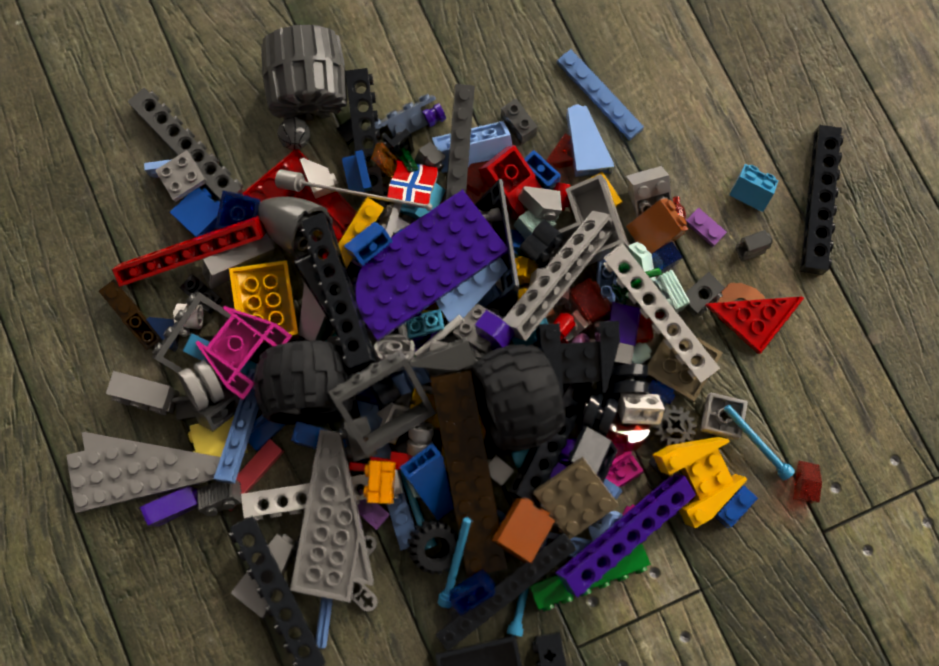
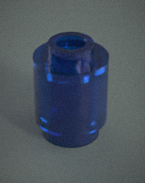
M652 380L649 384L650 394L659 395L663 406L666 403L671 404L675 397V394H673L674 389L659 380Z

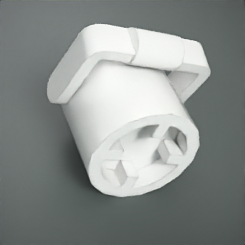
M177 303L173 311L174 318L180 309L184 310L187 304ZM197 305L179 332L181 336L186 337L190 335V329L202 328L204 319L202 305Z

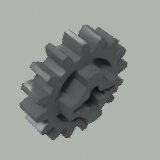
M675 405L672 406L671 410L665 407L660 425L655 424L653 426V430H658L654 436L661 437L659 443L665 441L667 442V447L670 444L685 443V441L690 442L692 440L691 437H694L696 434L693 430L696 429L697 425L692 424L695 419L694 417H688L690 411L684 413L683 407L676 410ZM662 422L665 426V432L662 429ZM674 425L678 426V428L672 429L671 427Z

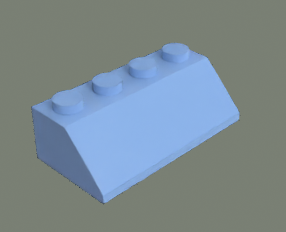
M504 121L471 128L468 168L479 163L486 164L504 148L513 146L511 134ZM450 134L432 138L437 150H440L445 155L442 172H447Z

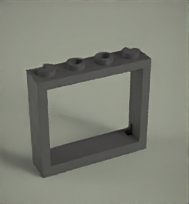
M200 292L191 293L189 298L186 299V307L184 310L180 309L174 318L176 322L172 327L169 326L163 334L164 340L161 344L158 342L152 352L154 353L152 356L154 359L177 373L184 369L163 356L199 302H203L227 319L231 317L223 307ZM216 373L215 376L217 377L220 386H222L223 382Z
M401 350L394 354H389L384 360L372 364L367 370L353 375L351 379L343 384H338V387L329 391L366 456L436 414L411 365ZM404 367L422 402L362 437L342 402L399 368Z

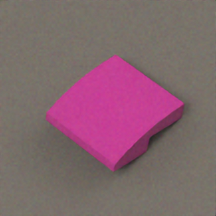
M620 437L613 442L618 451L606 476L607 480L619 488L644 473L633 457L631 450Z

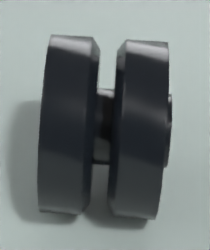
M643 364L613 366L609 380L612 383L608 384L606 396L620 398L621 393L650 394L649 383L642 381L649 376L648 366Z
M593 390L582 411L578 430L582 431L584 426L592 429L595 423L594 431L606 437L617 411L619 400L608 397L602 407L603 394Z

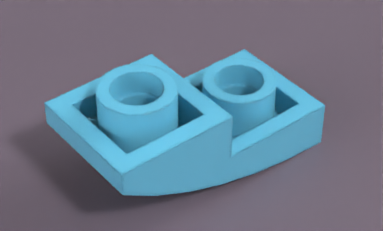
M441 309L422 313V316L413 317L406 322L409 339L419 338L444 329Z

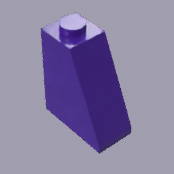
M188 486L141 506L140 510L147 525L160 527L197 508V488L194 489V487Z

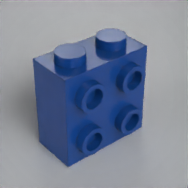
M200 188L195 189L170 211L174 218L195 237L212 232L227 217L224 212L226 208L218 200L214 202L211 199L212 195L205 188L203 190Z

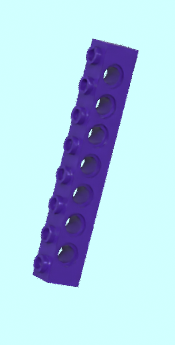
M673 473L558 570L556 574L566 590L576 597L584 594L593 583L599 581L607 571L614 568L636 546L646 541L650 534L661 528L662 524L669 518L675 516L679 509L689 504L696 494L687 478Z

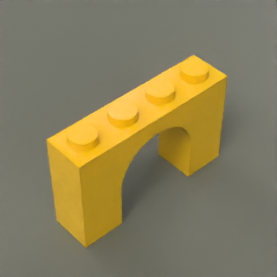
M368 197L362 202L354 219L338 243L346 268L352 258L344 245L373 222H376L384 207Z

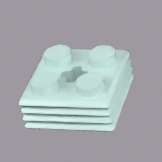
M669 270V272L667 271L658 276L654 284L673 309L679 313L689 304V299L673 270Z

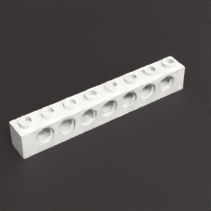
M623 243L603 257L606 261L603 263L610 273L612 271L616 273L618 277L615 280L621 288L626 286L630 291L627 294L634 304L638 302L641 305L640 312L646 319L649 317L652 319L654 324L651 326L658 335L662 332L666 337L663 341L670 350L674 348L677 351L676 358L682 365L685 363L690 369L687 372L694 380L698 378L702 383L720 369ZM623 262L629 264V270L625 273H621L618 270L619 265ZM639 278L641 285L638 288H632L630 285L632 279ZM645 294H652V302L644 303L643 296ZM658 309L665 310V315L661 319L655 317V312ZM670 325L677 326V330L673 334L667 333V328ZM682 340L689 341L686 349L679 348V343ZM698 355L701 357L698 364L691 363L693 356Z
M400 469L395 470L394 499L399 498L398 494L403 493ZM365 475L351 477L357 504H360L359 500L367 499L364 498V494L360 495L357 491L360 484L368 485V477H365ZM310 483L241 494L244 518L254 515L256 520H260L266 514H270V518L279 517L285 511H289L290 515L302 513L301 509L306 508V503L302 504L300 502V495L304 493L308 498ZM283 496L288 499L286 507H283L280 502ZM264 499H266L269 504L266 510H264L261 506V503Z

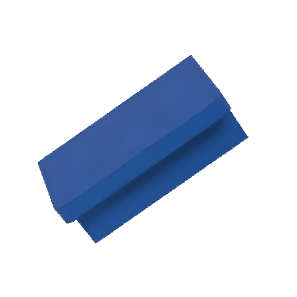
M363 150L355 151L356 155L342 158L348 189L357 192L372 191Z
M261 415L254 422L248 443L256 451H259L286 424L273 423Z

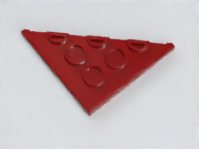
M804 297L707 303L705 306L757 354H761Z

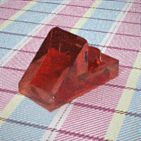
M566 133L546 160L554 169L573 165L574 159L566 155L572 146L570 144L571 136Z

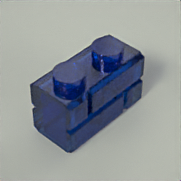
M482 569L452 588L449 601L462 616L469 612V609L472 610L494 596L495 583L486 571Z

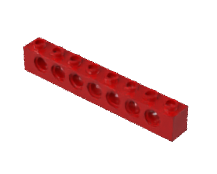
M259 216L125 261L115 266L112 271L119 287L262 239L266 233Z

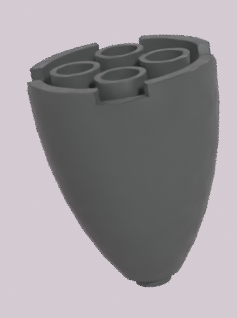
M284 196L272 197L261 201L257 207V213L262 226L271 239L297 259L309 253L307 246H310L308 239L306 240L302 233V228H304L303 220L324 212L330 218L333 226V219L329 216L325 207L305 199ZM323 234L317 237V241L322 239Z

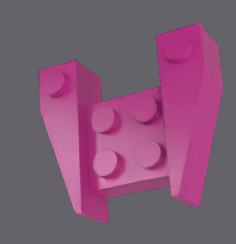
M224 306L223 309L231 317L208 346H205L199 340H197L196 344L224 385L241 399H244L253 388L254 381L240 372L242 367L263 340L274 347L287 343L292 335L276 323Z

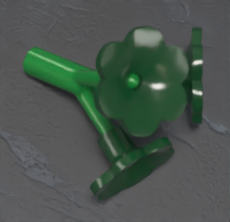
M625 262L621 263L618 267L619 272H627L629 265ZM660 267L645 271L649 278L662 275ZM639 278L635 281L632 280L630 283L631 287L638 288L641 280ZM612 283V291L623 305L627 304L626 299L629 298L627 294L630 291L626 286L621 288L619 285L618 288Z

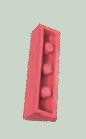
M271 439L238 473L236 480L241 484V494L248 493L285 452Z

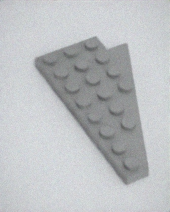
M320 429L290 591L351 602L354 583L373 585L374 579L342 434Z
M83 432L82 437L85 451L67 455L75 513L215 480L214 476L221 457Z

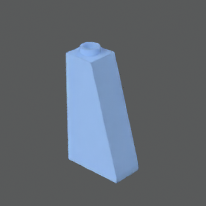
M571 106L568 108L566 116L575 177L596 175L600 172L604 174L612 173L614 163L587 106Z

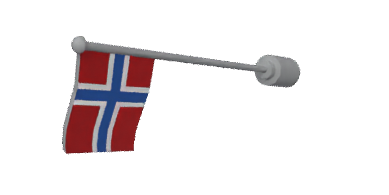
M397 160V168L389 184L387 197L306 182L302 173L282 169L276 174L275 184L278 188L300 192L306 185L425 208L427 211H431L432 204H430V198L437 181L438 170L437 167L417 164L419 170L409 173L403 162Z

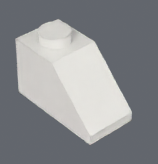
M305 158L300 159L308 182L335 187V184H338L334 173L330 174L327 167ZM311 187L315 199L335 192Z

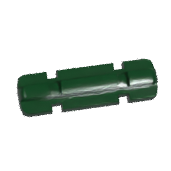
M402 148L398 156L407 171L410 173L419 170L409 151Z

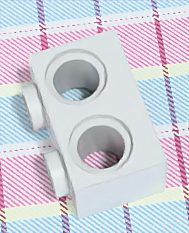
M621 393L617 411L622 423L660 425L664 406L657 394Z

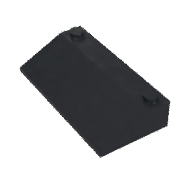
M498 179L475 206L481 211L489 212L490 209L497 207L501 211L502 222L493 224V229L508 248V253L501 257L508 270L501 276L503 293L487 307L488 309L495 308L501 311H509L518 302L519 282L503 180Z

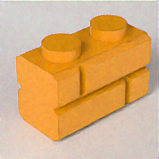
M369 461V465H366L365 477H368V485L364 487V498H367V502L394 503L396 462Z

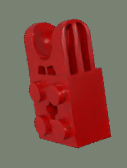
M515 145L504 148L478 169L490 187L498 179L503 180L507 211L515 220L525 213L522 203L518 200L523 187L543 189L536 180V175Z

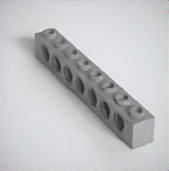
M592 211L505 316L503 321L513 330L515 334L513 337L523 341L529 338L616 230L610 214Z

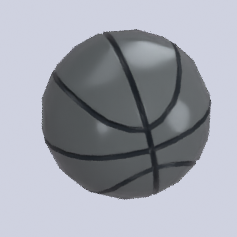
M297 117L283 120L277 131L281 144L290 150H299L305 147L309 142L311 134L307 123Z

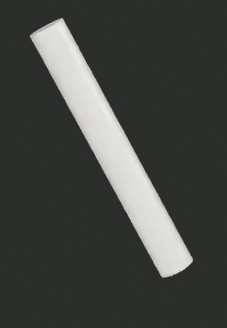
M458 315L431 339L441 341L461 324L464 319L461 315ZM431 339L415 352L416 356L429 351Z

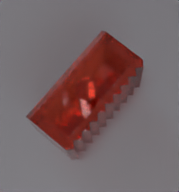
M591 278L570 289L569 292L589 325L610 314L611 311L609 300L601 296L599 284L596 281L592 282Z

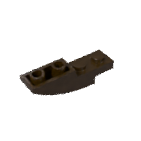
M113 279L98 291L146 350H149L161 340V337L146 320L147 317L131 297L119 287L116 280Z

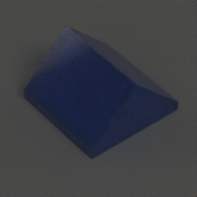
M223 190L215 228L222 229L256 217L261 199Z

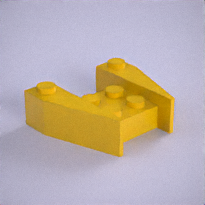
M713 437L673 444L653 454L662 473L671 475L681 469L683 476L687 478L696 494L689 504L679 509L685 524L697 528L711 520L747 481V478L738 474L730 475L718 449L729 443V439Z

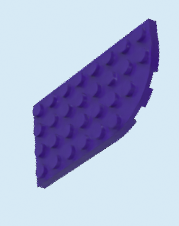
M462 189L392 236L391 239L393 241L389 243V246L386 245L383 251L380 250L377 256L374 255V258H371V260L362 265L356 283V300L360 314L370 331L379 341L508 253V248Z

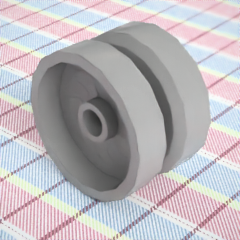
M205 360L194 364L195 374L188 368L178 372L180 382L197 411L208 407L207 397L214 403L224 399L219 381Z

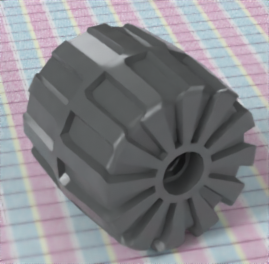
M292 25L274 30V32L263 38V43L261 44L262 76L268 110L273 116L283 119L301 117L304 121H313L314 115L324 119L330 117L329 112L338 114L343 111L342 107L347 106L346 70L340 38L335 34V31L319 25Z

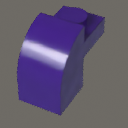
M487 310L474 325L477 335L490 342L492 351L509 346L510 340L515 335L505 321Z

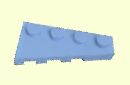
M501 257L435 302L448 323L458 315L464 318L508 270Z

